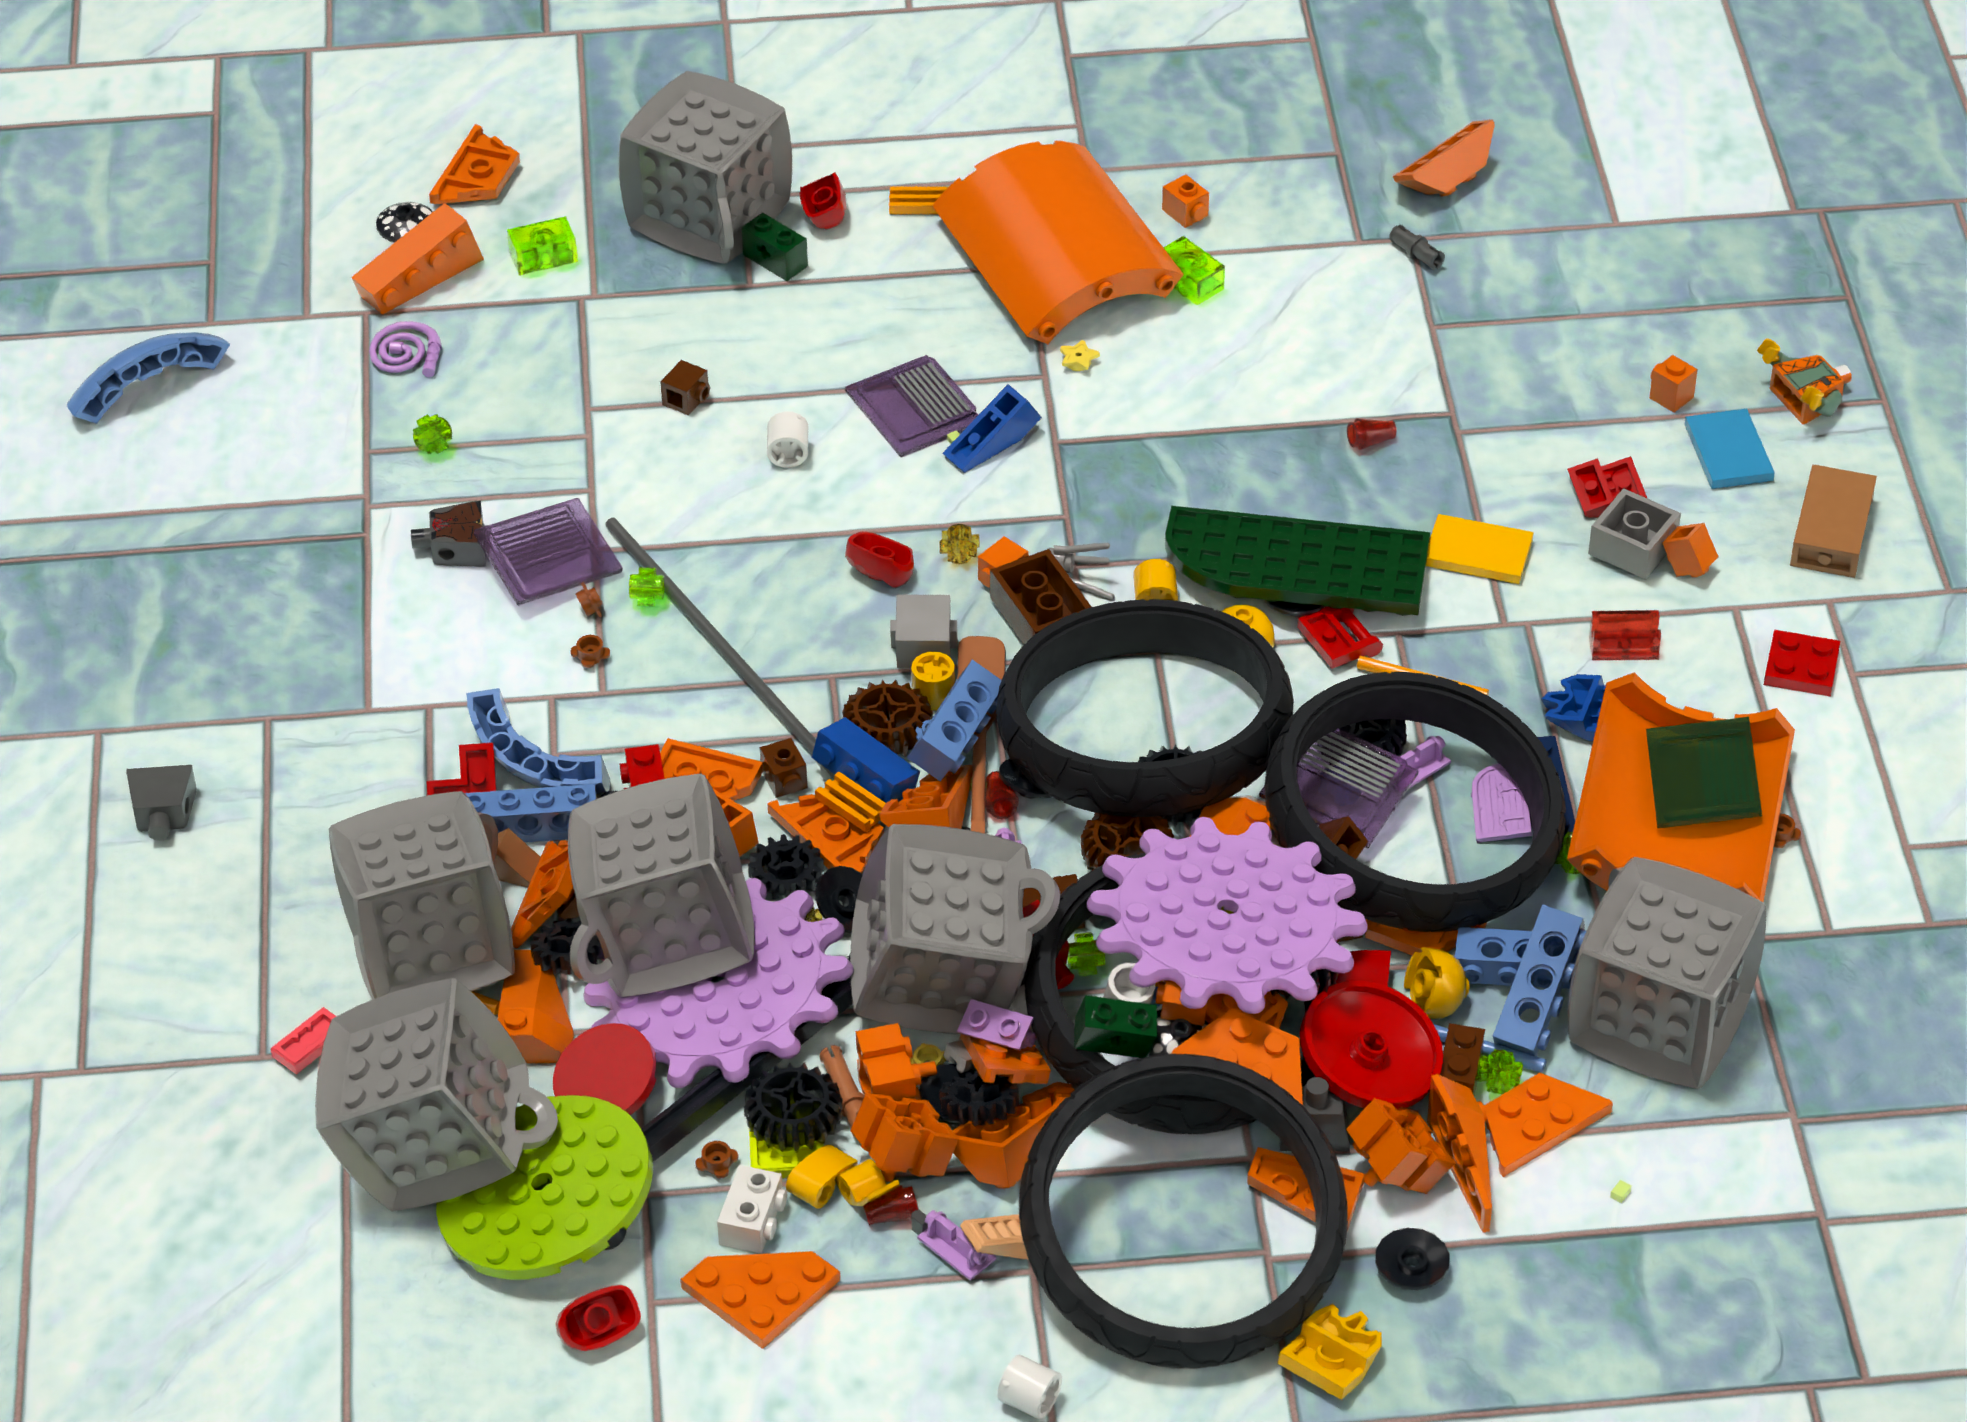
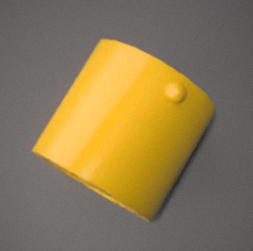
M1149 559L1136 566L1133 572L1135 600L1161 599L1178 601L1176 571L1172 564L1162 559Z
M930 651L920 654L912 662L911 680L912 689L920 688L922 696H927L931 710H938L955 684V664L948 655Z

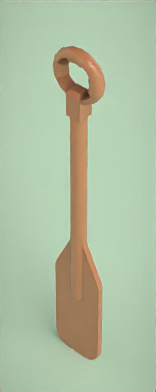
M968 636L959 642L957 679L973 659L1002 680L1005 668V646L1001 640L986 636ZM996 710L992 714L986 713L991 718L981 733H973L978 736V739L973 745L971 831L985 833L986 733L996 719Z

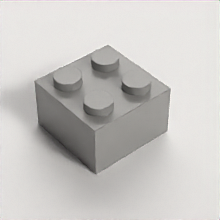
M1623 488L1591 526L1588 554L1643 579H1647L1667 555L1662 542L1680 525L1681 513Z

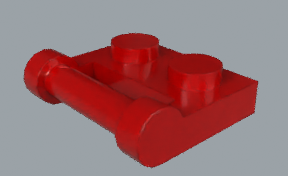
M1328 606L1319 612L1298 618L1297 628L1331 669L1356 660L1360 656L1375 657L1383 649V643L1379 638L1372 636L1353 614L1354 609H1335ZM1339 622H1344L1359 641L1355 642Z

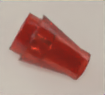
M1356 418L1354 422H1349L1347 425L1348 442L1351 447H1358L1359 449L1367 448L1388 439H1394L1397 433L1393 420Z
M999 771L991 772L986 777L985 808L988 813L997 819L1009 818L1016 812L1019 804L1018 796L1013 789L1003 783L999 777Z
M900 1185L863 1205L869 1225L911 1220V1214L915 1210H919L912 1185L905 1188Z

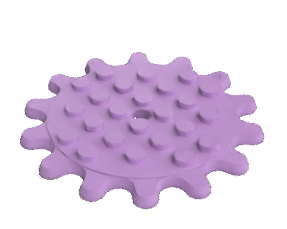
M1200 817L1191 826V836L1183 839L1170 838L1160 830L1148 829L1143 833L1139 841V846L1145 852V856L1134 859L1121 855H1111L1102 866L1103 874L1116 881L1119 887L1112 890L1094 891L1087 901V909L1091 913L1110 917L1116 922V925L1104 929L1099 934L1096 940L1097 948L1107 954L1120 952L1133 954L1137 957L1138 962L1130 971L1129 979L1131 983L1144 988L1150 987L1162 980L1174 981L1181 987V1004L1190 1009L1202 1008L1212 995L1222 993L1232 996L1236 1000L1239 1009L1248 1014H1256L1264 1009V995L1271 990H1284L1300 1001L1312 1000L1317 995L1316 983L1310 976L1313 971L1327 969L1336 973H1347L1353 969L1354 960L1351 952L1337 944L1336 941L1341 937L1361 936L1367 931V922L1363 914L1343 909L1337 905L1339 901L1352 897L1355 894L1356 887L1352 877L1343 873L1325 875L1316 871L1314 867L1320 863L1322 855L1318 845L1313 842H1303L1292 848H1282L1274 845L1271 842V830L1264 822L1252 823L1243 834L1227 835L1216 828L1213 820L1207 817ZM1224 906V910H1229L1234 913L1228 914L1227 912L1221 910V907Z
M757 878L746 880L754 921L753 959L750 962L717 975L716 977L724 978L716 983L710 982L713 979L711 977L686 986L636 996H618L607 981L601 984L588 983L584 990V1001L590 1006H605L611 1009L605 1017L596 1021L591 1028L602 1024L619 1023L637 1029L653 1046L656 1052V1062H662L669 1066L667 1080L669 1085L674 1088L688 1086L693 1081L696 1073L708 1066L719 1068L726 1081L740 1082L749 1074L750 1059L760 1052H771L780 1059L795 1057L801 1050V1044L794 1036L796 1028L808 1021L818 1023L830 1022L838 1014L837 1005L830 998L821 995L824 987L830 983L848 979L854 971L852 963L846 957L825 954L828 946L844 936L845 930L843 925L836 918H826L816 922L805 921L806 915L814 905L812 897L806 891L797 890L780 901L772 902L765 900L767 888L764 883Z

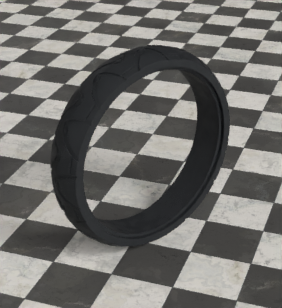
M1141 599L1107 603L1081 610L1079 613L1075 612L1046 626L1031 637L1016 653L1003 675L998 691L996 720L1003 746L1009 758L1025 778L1047 795L1059 801H1064L1063 803L1090 812L1124 817H1154L1177 814L1178 812L1184 813L1218 803L1235 795L1242 788L1248 787L1257 780L1267 769L1270 752L1279 733L1293 715L1294 699L1289 675L1284 669L1285 665L1268 641L1254 628L1251 629L1248 624L1227 613L1198 604L1194 605L1188 602ZM1135 653L1179 654L1216 663L1243 677L1258 692L1264 702L1253 721L1244 730L1226 742L1197 754L1154 762L1110 761L1078 754L1046 738L1035 728L1026 715L1032 701L1039 692L1066 672L1096 660Z
M1412 672L1372 673L1350 678L1329 687L1304 703L1289 718L1279 733L1267 762L1265 777L1266 808L1270 814V824L1282 848H1292L1303 842L1317 844L1322 856L1320 863L1314 869L1325 875L1347 874L1352 877L1356 887L1355 894L1352 897L1339 901L1337 905L1346 910L1360 912L1367 920L1393 928H1406L1409 931L1421 932L1455 931L1460 927H1474L1477 924H1484L1515 909L1532 896L1553 868L1561 851L1566 822L1564 817L1566 812L1565 797L1560 778L1551 757H1548V752L1533 731L1508 708H1504L1502 704L1493 698L1464 684L1460 685L1456 681L1442 677L1437 678L1433 675ZM1377 719L1409 720L1442 728L1459 735L1483 749L1513 778L1529 808L1533 828L1532 844L1509 867L1486 878L1471 882L1427 884L1387 875L1372 869L1345 853L1318 827L1308 812L1300 794L1297 781V762L1323 736L1336 729L1362 721Z
M1143 852L1140 854H1133L1126 857L1135 859L1141 858L1146 854L1145 852ZM1102 866L1080 877L1077 883L1071 884L1060 894V902L1055 915L1032 938L1031 952L1025 970L1028 1016L1034 1018L1031 1025L1032 1030L1051 1065L1068 1084L1072 1085L1071 1087L1074 1090L1093 1076L1115 1066L1097 1052L1074 1049V1025L1062 1005L1056 981V958L1062 946L1082 923L1094 915L1087 909V901L1090 895L1097 890H1112L1119 887L1116 881L1103 874ZM1314 999L1304 1001L1305 1013ZM1299 1039L1302 1085L1305 1086L1309 1078L1314 1074L1304 1058ZM1191 1095L1153 1096L1127 1103L1108 1112V1114L1127 1123L1138 1124L1139 1127L1174 1134H1208L1226 1131L1257 1120L1244 1111L1226 1103Z
M1164 1054L1143 1057L1141 1060L1134 1059L1111 1067L1077 1087L1070 1097H1066L1058 1105L1035 1138L1028 1154V1161L1023 1169L1019 1191V1221L1026 1253L1039 1284L1058 1311L1067 1320L1071 1321L1074 1327L1096 1343L1132 1360L1170 1368L1187 1367L1196 1369L1220 1366L1256 1355L1265 1350V1347H1271L1289 1335L1311 1314L1322 1300L1323 1294L1327 1292L1339 1268L1346 1243L1348 1226L1347 1199L1343 1175L1328 1138L1320 1130L1317 1121L1306 1108L1294 1099L1289 1092L1265 1076L1234 1062L1195 1054ZM1191 1095L1209 1098L1236 1107L1253 1116L1273 1131L1289 1148L1300 1164L1313 1196L1316 1213L1315 1245L1309 1260L1294 1282L1278 1298L1249 1316L1225 1324L1199 1328L1173 1327L1145 1321L1123 1312L1097 1295L1075 1272L1060 1247L1051 1220L1049 1189L1056 1168L1068 1147L1081 1132L1104 1114L1127 1103L1153 1096Z

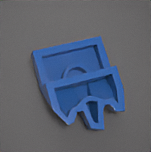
M1576 674L1562 679L1561 685L1565 691L1548 692L1541 698L1545 707L1550 709L1544 716L1550 722L1587 741H1593L1606 686L1603 683L1602 675Z

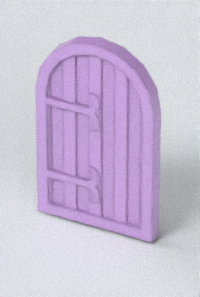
M1500 764L1486 767L1480 771L1473 780L1471 793L1477 843L1532 836L1529 808L1513 778Z

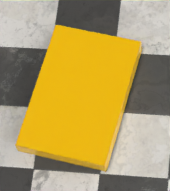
M1438 514L1429 540L1426 566L1520 584L1533 542L1534 532Z

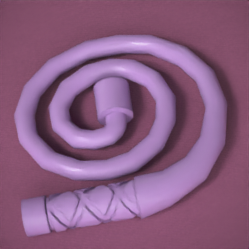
M413 321L397 322L384 327L374 336L369 348L372 363L380 370L389 373H400L412 369L421 361L425 354V345L419 337L411 333L401 332L388 336L380 344L379 354L382 360L389 364L404 363L412 355L410 346L404 345L403 342L394 341L409 340L418 347V352L411 361L399 366H390L382 363L377 357L376 349L379 341L390 332L399 329H414L423 332L429 341L422 373L426 377L434 376L438 355L442 347L441 340L433 328ZM389 345L390 354H403V352L405 354L400 357H391L387 354L386 348Z

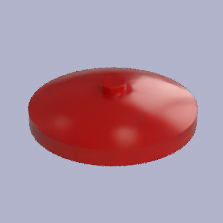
M1360 980L1334 984L1328 988L1327 992L1322 991L1315 997L1302 1019L1300 1044L1309 1068L1315 1077H1320L1327 1081L1329 1091L1352 1105L1365 1109L1375 1098L1393 1104L1396 1110L1400 1107L1408 1108L1421 1101L1430 1092L1431 1076L1440 1075L1442 1070L1443 1048L1433 1022L1414 1001L1401 992L1383 984Z

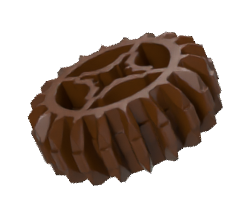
M882 679L879 685L869 682L867 689L858 687L855 695H849L847 704H844L842 711L843 718L846 717L891 751L905 758L908 750L911 751L918 741L916 739L918 735L916 727L922 728V722L933 718V711L931 710L927 696H922L920 688L912 689L909 683L901 686L897 680L892 684H886Z
M1094 813L1092 820H1087L1081 835V855L1083 860H1085L1087 869L1094 870L1102 866L1111 855L1126 857L1143 853L1144 851L1140 848L1139 841L1143 833L1148 829L1160 830L1166 836L1174 838L1167 819H1161L1160 816L1124 817L1108 815L1107 813Z

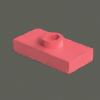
M322 1007L270 1048L272 1057L297 1075L321 1056L331 1020L336 1016Z

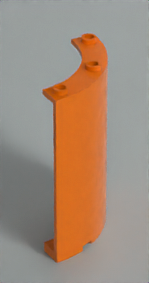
M1038 141L1018 145L999 152L975 165L976 171L968 175L964 180H961L959 177L932 205L1025 335L1045 344H1049L1076 317L1105 301L1134 294H1150L1166 298L1184 275L1088 149L1076 143L1054 141V144L1041 145Z
M1635 672L1607 682L1567 860L1582 875L1606 891L1609 888L1610 872L1613 869L1624 867L1631 858L1639 857L1703 874L1764 902L1795 729L1777 708L1751 714H1735L1734 719L1714 718V713L1687 706L1683 710L1666 703L1667 697L1652 689ZM1743 737H1746L1755 801V806L1752 807L1743 751ZM1735 738H1739L1748 807L1743 806ZM1727 739H1732L1740 808H1736ZM1720 740L1725 742L1733 809H1729ZM1709 741L1718 802L1717 811H1714L1706 742ZM1713 741H1717L1726 810L1721 809ZM1703 742L1711 811L1707 812L1699 751V743Z

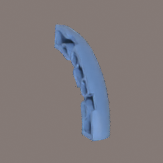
M197 332L172 333L144 340L119 352L98 367L74 392L67 402V408L73 416L97 424L111 405L123 395V388L136 379L144 381L151 376L161 373L163 367L179 364L181 367H204L214 370L230 344L219 336Z
M500 688L466 693L469 715L482 743L494 744L495 759L510 773L525 782L541 788L595 784L596 794L609 791L610 777L601 755L570 756L560 754L559 757L542 752L540 747L531 743L522 735L519 736L511 726L509 711Z

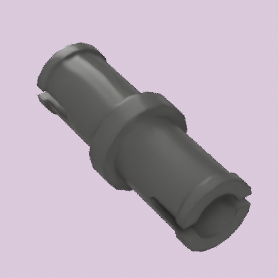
M1401 224L1399 226L1396 225L1391 230L1389 235L1390 241L1406 250V254L1409 257L1421 260L1433 270L1435 268L1438 269L1443 264L1445 254L1428 244V240L1422 235L1413 234Z

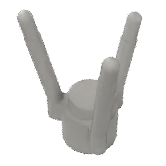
M1109 543L1074 546L1054 545V548H1047L1050 549L1066 573L1073 572L1075 563H1109V558L1075 556L1074 554L1109 549ZM1070 577L1075 585L1082 590L1113 600L1115 597L1112 593Z

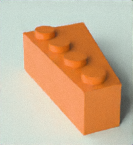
M444 203L351 278L360 297L383 315L484 260L467 220Z

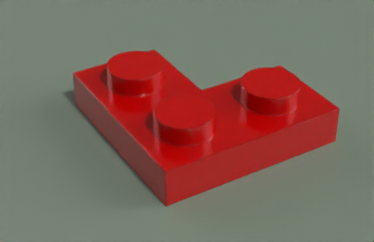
M494 744L459 745L461 779L426 781L427 796L458 791L464 793L497 791Z

